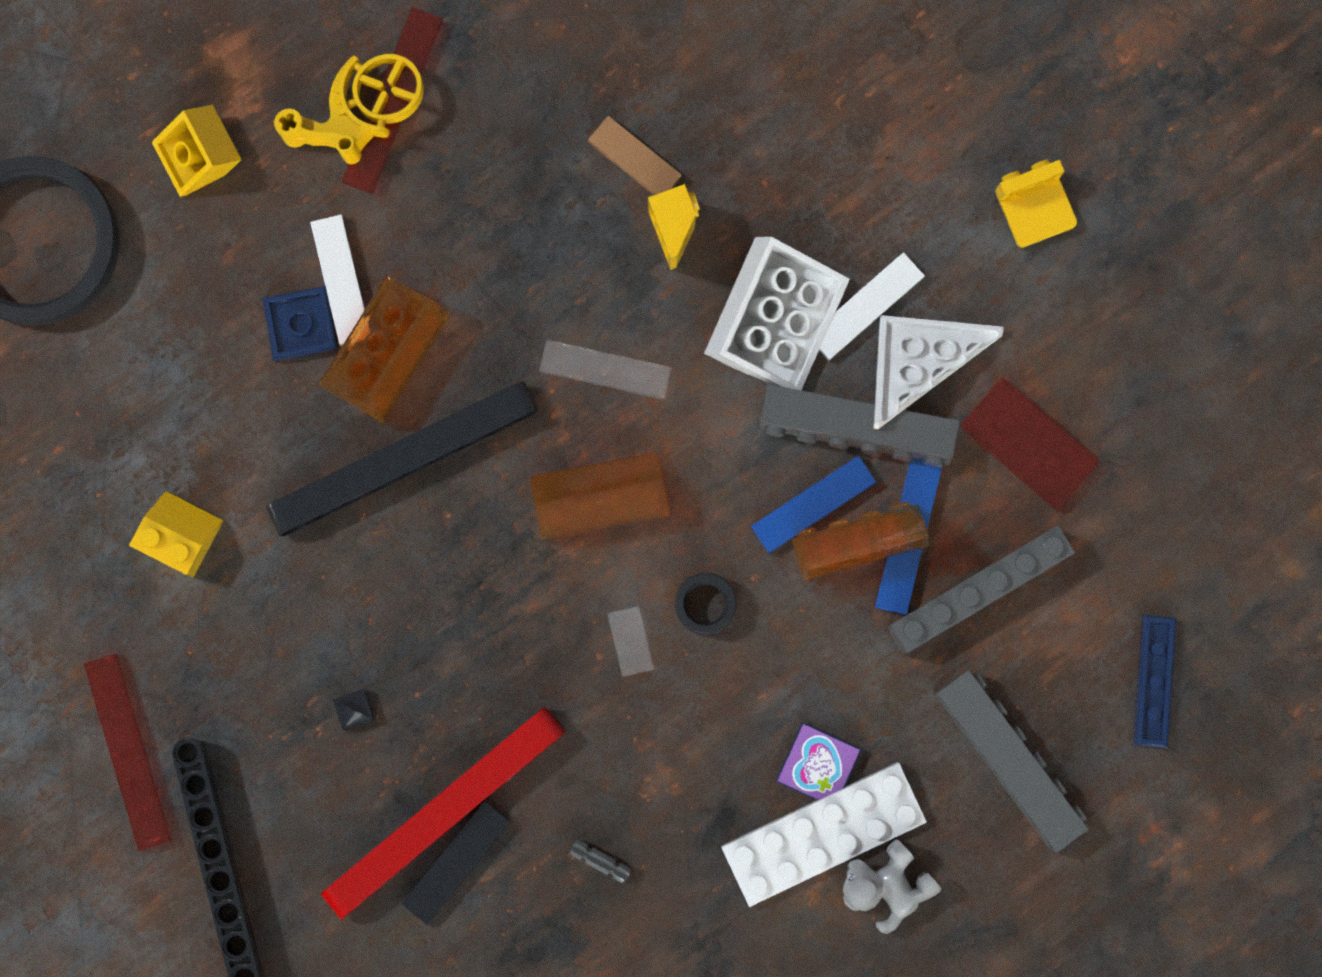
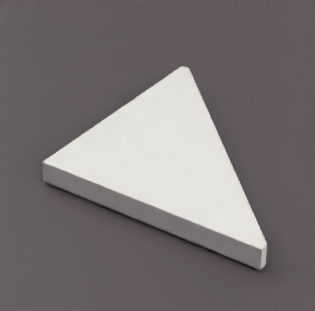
M881 315L879 321L873 429L882 427L1002 337L1004 327Z

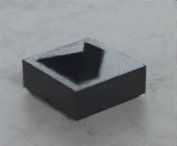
M365 689L333 699L343 731L375 720Z

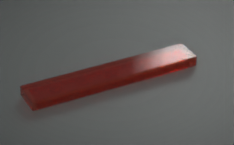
M412 7L393 53L410 60L416 66L420 75L442 24V18ZM389 63L382 80L385 86L384 91L387 92L389 99L381 115L396 113L410 103L395 97L391 91L392 87L387 81L395 63ZM404 66L394 87L414 93L417 86L416 77L410 69ZM378 90V93H377V95H376V98H375L374 103H373V105H372V107H371V110H370L371 112H372V110H373V108H374V106H375V104H376V101H377V99H378V97H379V95H380V93H381L382 91H379V90ZM367 118L365 123L377 126V122ZM402 121L385 124V128L390 130L389 137L380 138L374 136L364 146L359 162L351 165L348 164L342 179L343 184L373 195Z
M113 654L84 663L138 852L172 842L118 656Z

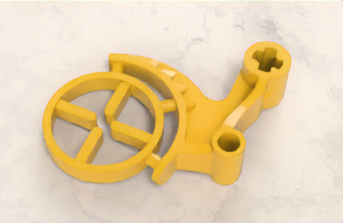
M383 54L361 65L359 59L353 55L341 67L333 81L329 96L330 118L328 121L319 123L301 116L294 109H284L276 115L274 126L285 144L290 147L296 148L308 144L311 146L337 148L347 164H356L361 159L362 149L374 136L380 138L389 137L390 130L385 128V124L400 122L416 111L424 94L423 80L416 66L403 56ZM395 63L387 81L392 87L391 91L395 97L410 103L396 113L381 115L389 96L384 91L385 86L383 82L366 75L380 65ZM404 66L410 69L416 77L417 87L415 94L394 87ZM356 70L358 72L355 75L352 86L354 99L347 101L348 84L353 72ZM361 84L382 91L372 112L361 103ZM358 106L364 116L377 122V126L361 121L350 109Z

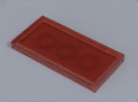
M1003 377L959 426L1056 511L1060 509L1100 463Z

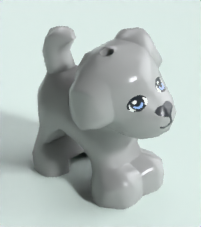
M894 840L888 846L886 852L890 857L889 863L880 870L874 871L862 860L850 861L847 865V878L843 885L844 904L853 911L861 910L866 912L873 909L881 898L887 902L891 910L889 918L876 922L878 930L885 934L896 930L901 921L918 908L919 903L934 897L941 891L938 883L925 871L916 878L917 888L911 887L904 870L914 857L899 840Z

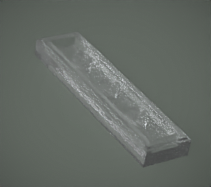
M546 340L539 372L665 400L672 367Z

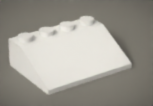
M755 237L704 354L769 384L802 390L850 279L773 237ZM822 324L817 338L813 342L808 336Z

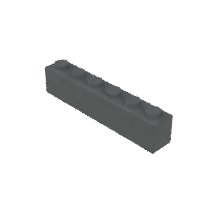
M768 384L759 429L765 430L767 435L774 437H784V434L797 436V440L806 443H816V440L829 442V446L837 449H848V446L861 448L860 451L868 455H880V452L893 454L892 458L899 461L909 462L912 461V457L925 460L924 464L927 466L942 468L944 464L950 465L952 461L959 421L903 410L879 429H873L875 404Z
M1059 525L887 628L905 655L1073 555L1075 552Z
M969 670L964 671L934 695L1051 852L1058 853L1088 830L1084 824L1087 820L1086 816L1076 804L1072 807L1064 798L1067 791L1057 778L1052 780L1044 771L1047 765L1036 751L1031 754L1024 744L1027 741L1024 733L1017 725L1011 727L1004 718L1008 713L1003 705L996 698L992 701L984 690L988 686L977 672L971 674Z

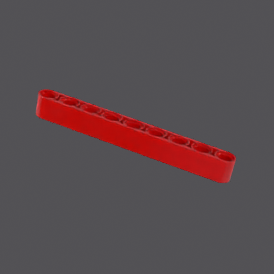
M546 706L326 888L320 894L342 920L558 740L566 730Z

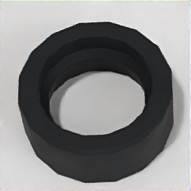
M699 573L690 576L681 584L676 594L675 610L679 621L686 629L700 635H711L722 631L730 624L736 612L737 599L732 586L724 578L714 573ZM701 585H711L717 588L723 594L725 600V609L722 615L716 621L710 623H700L694 620L686 607L690 592Z

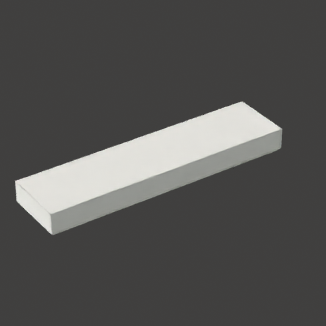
M342 215L310 222L340 346L372 339Z
M904 252L835 312L819 349L828 361L835 357L925 277ZM822 324L808 336L813 342H815Z

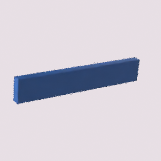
M913 457L912 461L909 462L874 607L905 616L908 612L942 468L927 466L924 464L925 460Z

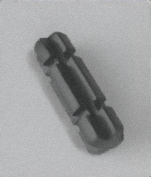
M577 839L570 849L571 856L578 860L584 859L586 864L607 876L608 874L613 875L612 878L620 883L627 881L631 873L629 866L621 862L620 864L616 863V859L594 847L592 849L589 848V844Z

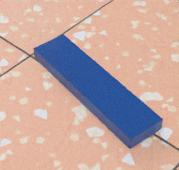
M857 456L753 524L751 529L769 554L876 484V481L861 458Z

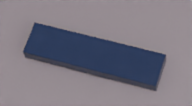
M1142 616L1133 745L1168 748L1176 618Z

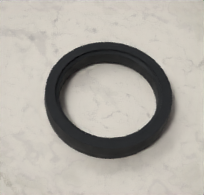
M23 156L11 158L0 162V189L26 179H46L59 182L76 191L84 199L95 222L96 248L94 257L83 278L71 290L56 299L37 304H21L0 298L1 320L33 326L57 323L87 308L108 284L118 257L119 233L117 222L106 196L94 181L83 172L64 162L47 157Z

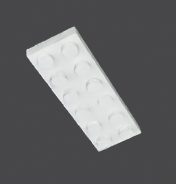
M896 762L833 794L722 845L721 848L748 906L751 907L927 822L900 764Z

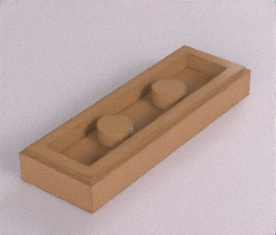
M609 116L606 117L588 139V142L653 195L673 189L682 178L678 171Z

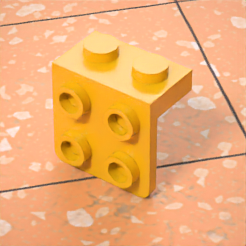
M1049 159L1040 161L1031 166V171L1020 174L1019 171L1011 172L1001 178L1002 182L999 183L995 190L1015 242L1021 248L1071 230L1077 224L1076 217L1060 181V177L1064 173L1060 160L1050 163Z

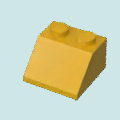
M213 105L183 110L152 141L180 197L186 196L225 176L241 161Z
M685 184L648 197V212L670 270L677 268L695 229L696 217H699L698 210L700 208L693 191L687 192Z
M165 491L142 519L129 546L194 578L223 520Z

